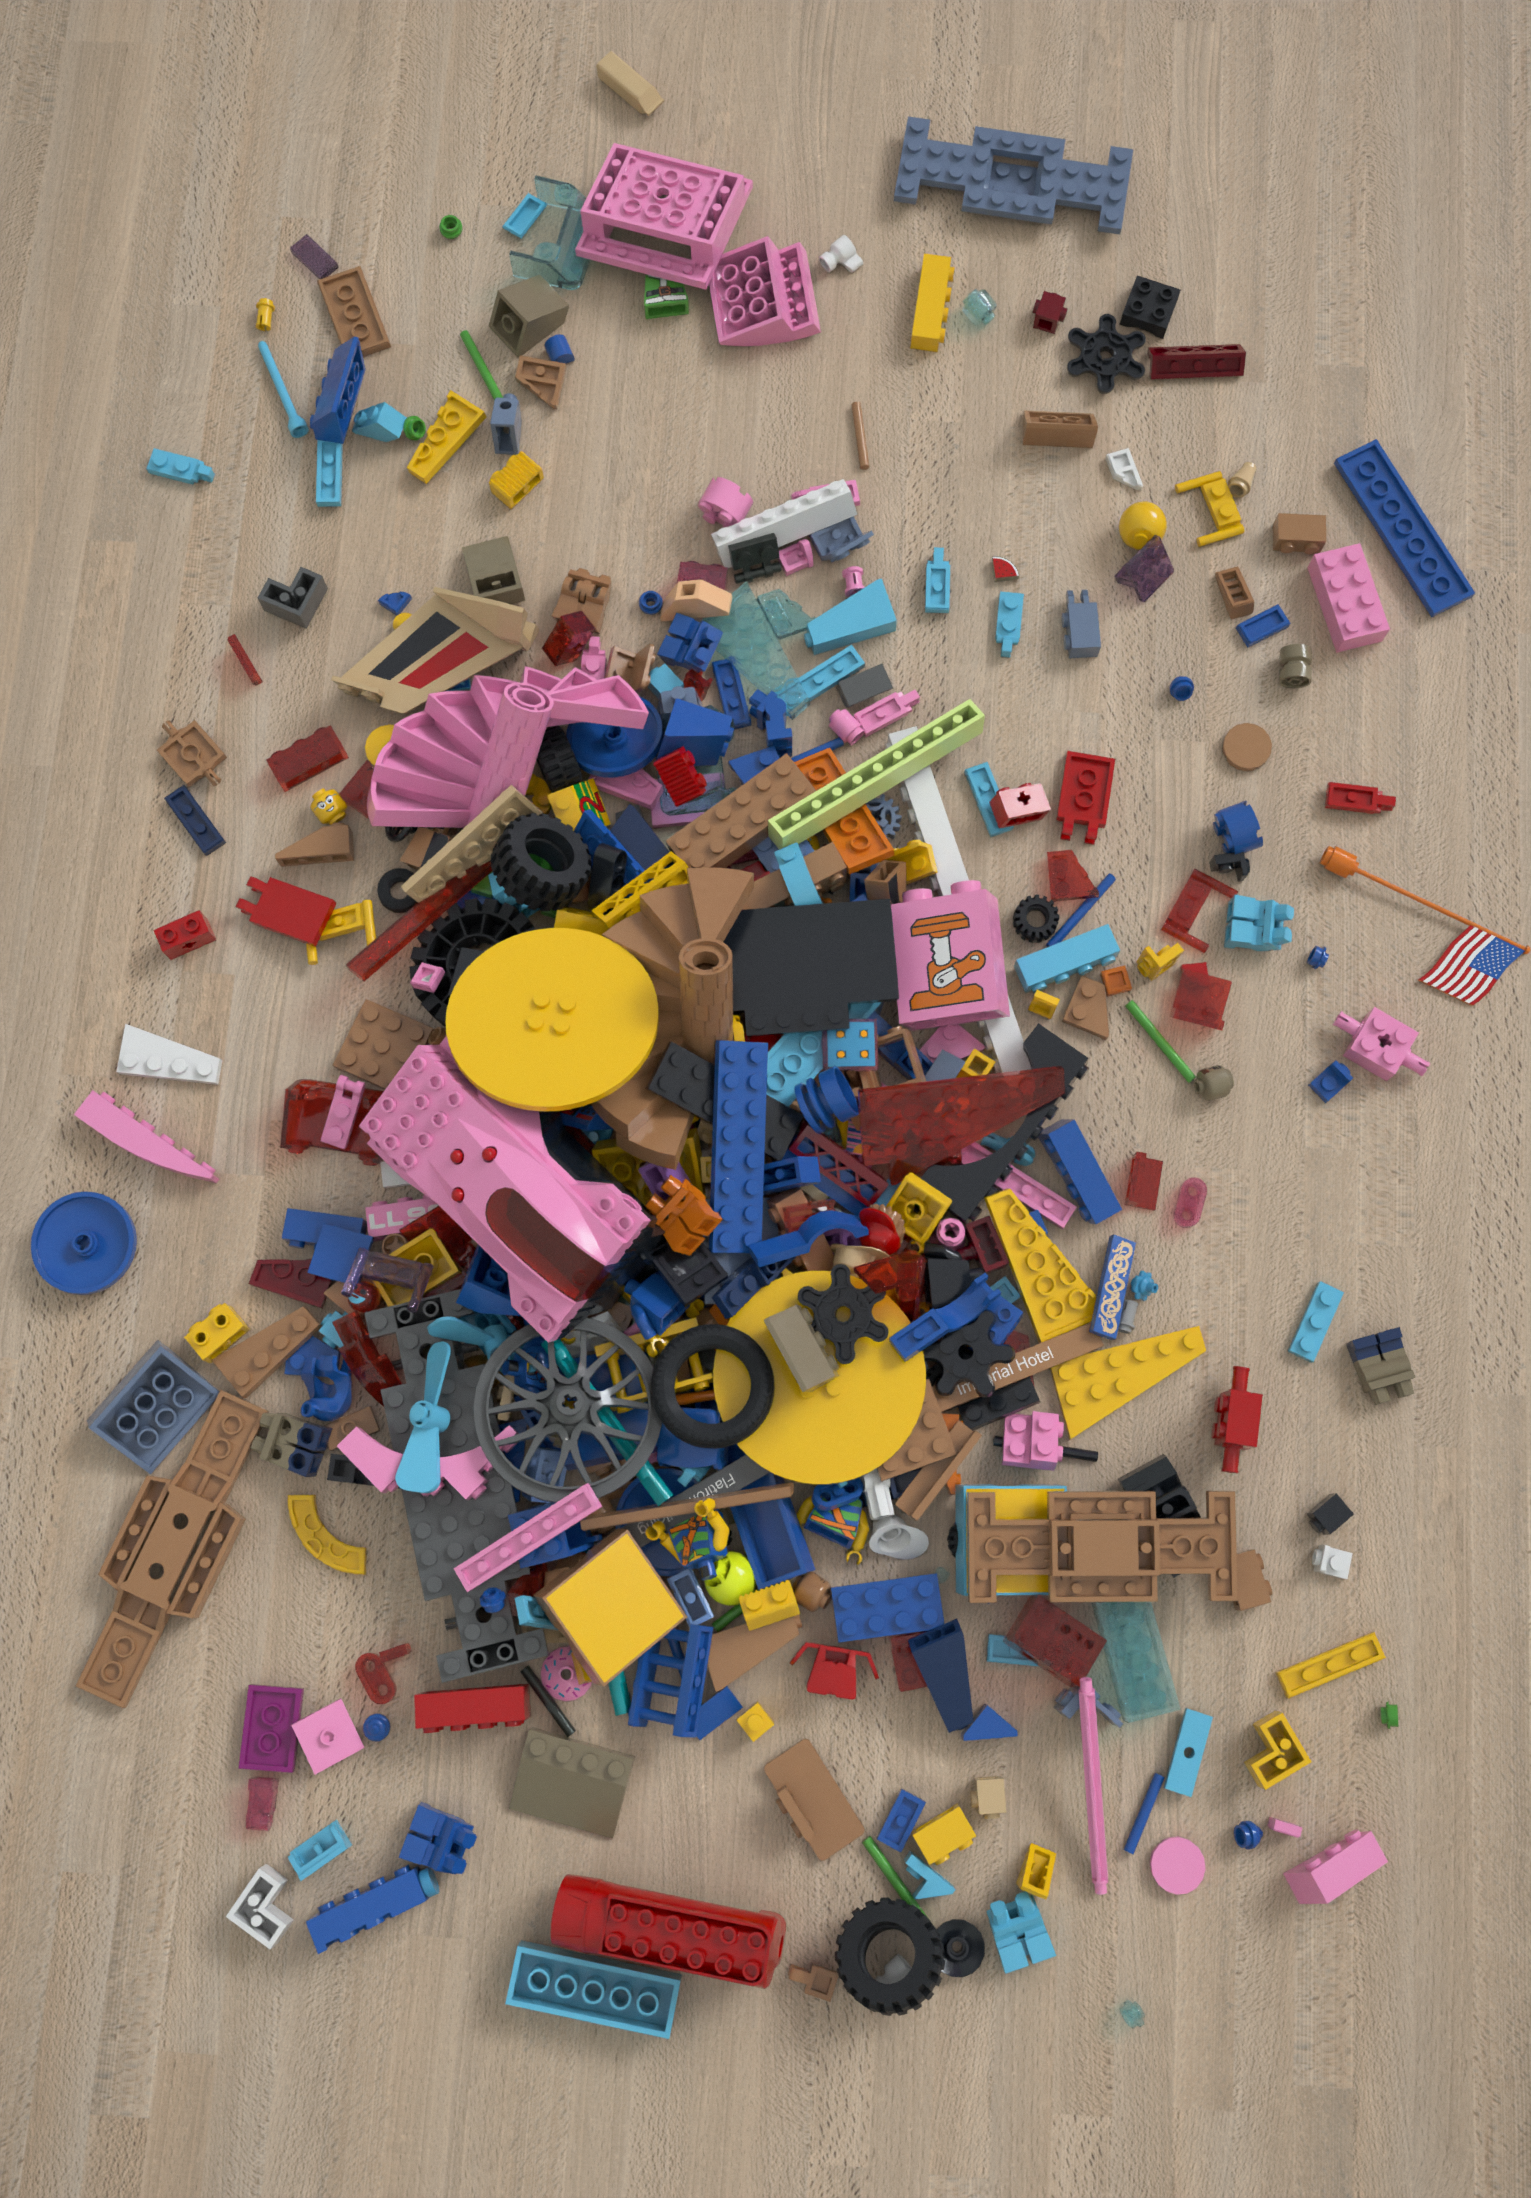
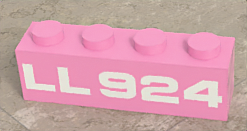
M423 1195V1199L413 1200L412 1197L397 1199L398 1203L388 1204L387 1201H378L372 1203L371 1207H365L368 1235L374 1237V1241L384 1240L386 1236L393 1233L400 1234L403 1237L419 1235L432 1227L436 1232L461 1228L436 1202L426 1195Z

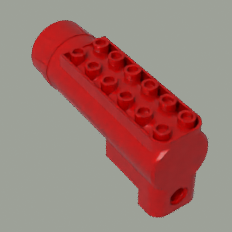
M567 1874L562 1880L555 1900L551 1921V1942L556 1946L586 1954L605 1955L762 1989L769 1987L774 1970L781 1962L786 1933V1922L776 1912L766 1910L754 1912L620 1885L600 1878Z

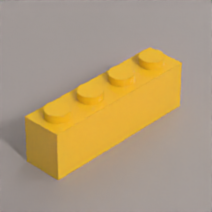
M924 253L910 349L938 352L939 343H944L946 329L941 328L942 322L947 323L949 308H944L945 302H950L952 289L947 287L948 282H953L955 267H950L951 257Z

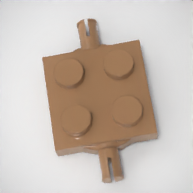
M195 720L179 730L174 727L171 721H166L171 729L163 723L162 728L170 737L166 743L157 749L162 758L188 787H191L203 777H206L213 786H217L215 780L220 783L221 778L213 770L227 758L223 751Z

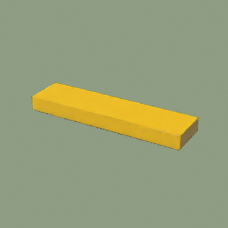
M1371 1632L1275 1673L1286 1698H1291L1386 1657L1375 1632Z

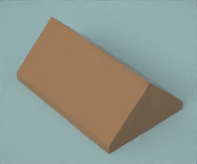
M1024 411L1023 445L1093 448L1098 431V424L1094 414Z

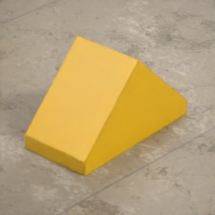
M1030 1843L1016 1881L1017 1886L1021 1890L1046 1900L1049 1894L1056 1853Z

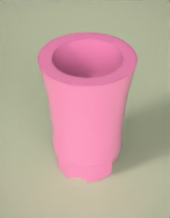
M944 1219L938 1223L932 1232L930 1243L945 1245L953 1250L962 1248L965 1244V1228L957 1219ZM951 1231L954 1234V1238L951 1236L947 1237L945 1233Z

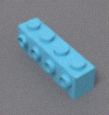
M1109 924L1016 959L1014 969L1025 993L1029 991L1035 993L1036 990L1042 991L1046 989L1047 984L1052 982L1060 984L1069 980L1070 975L1076 973L1083 975L1092 971V967L1096 965L1107 966L1115 962L1120 949Z

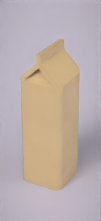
M612 51L597 63L598 78L640 114L646 113L649 116L664 102V99L661 98L653 85Z

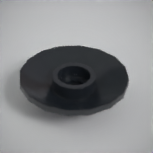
M952 1919L942 1923L937 1928L940 1941L944 1947L942 1956L945 1960V1968L941 1972L951 1977H965L973 1974L980 1967L985 1956V1943L982 1934L972 1923L966 1920ZM956 1941L962 1944V1948L959 1951L952 1950V1944Z

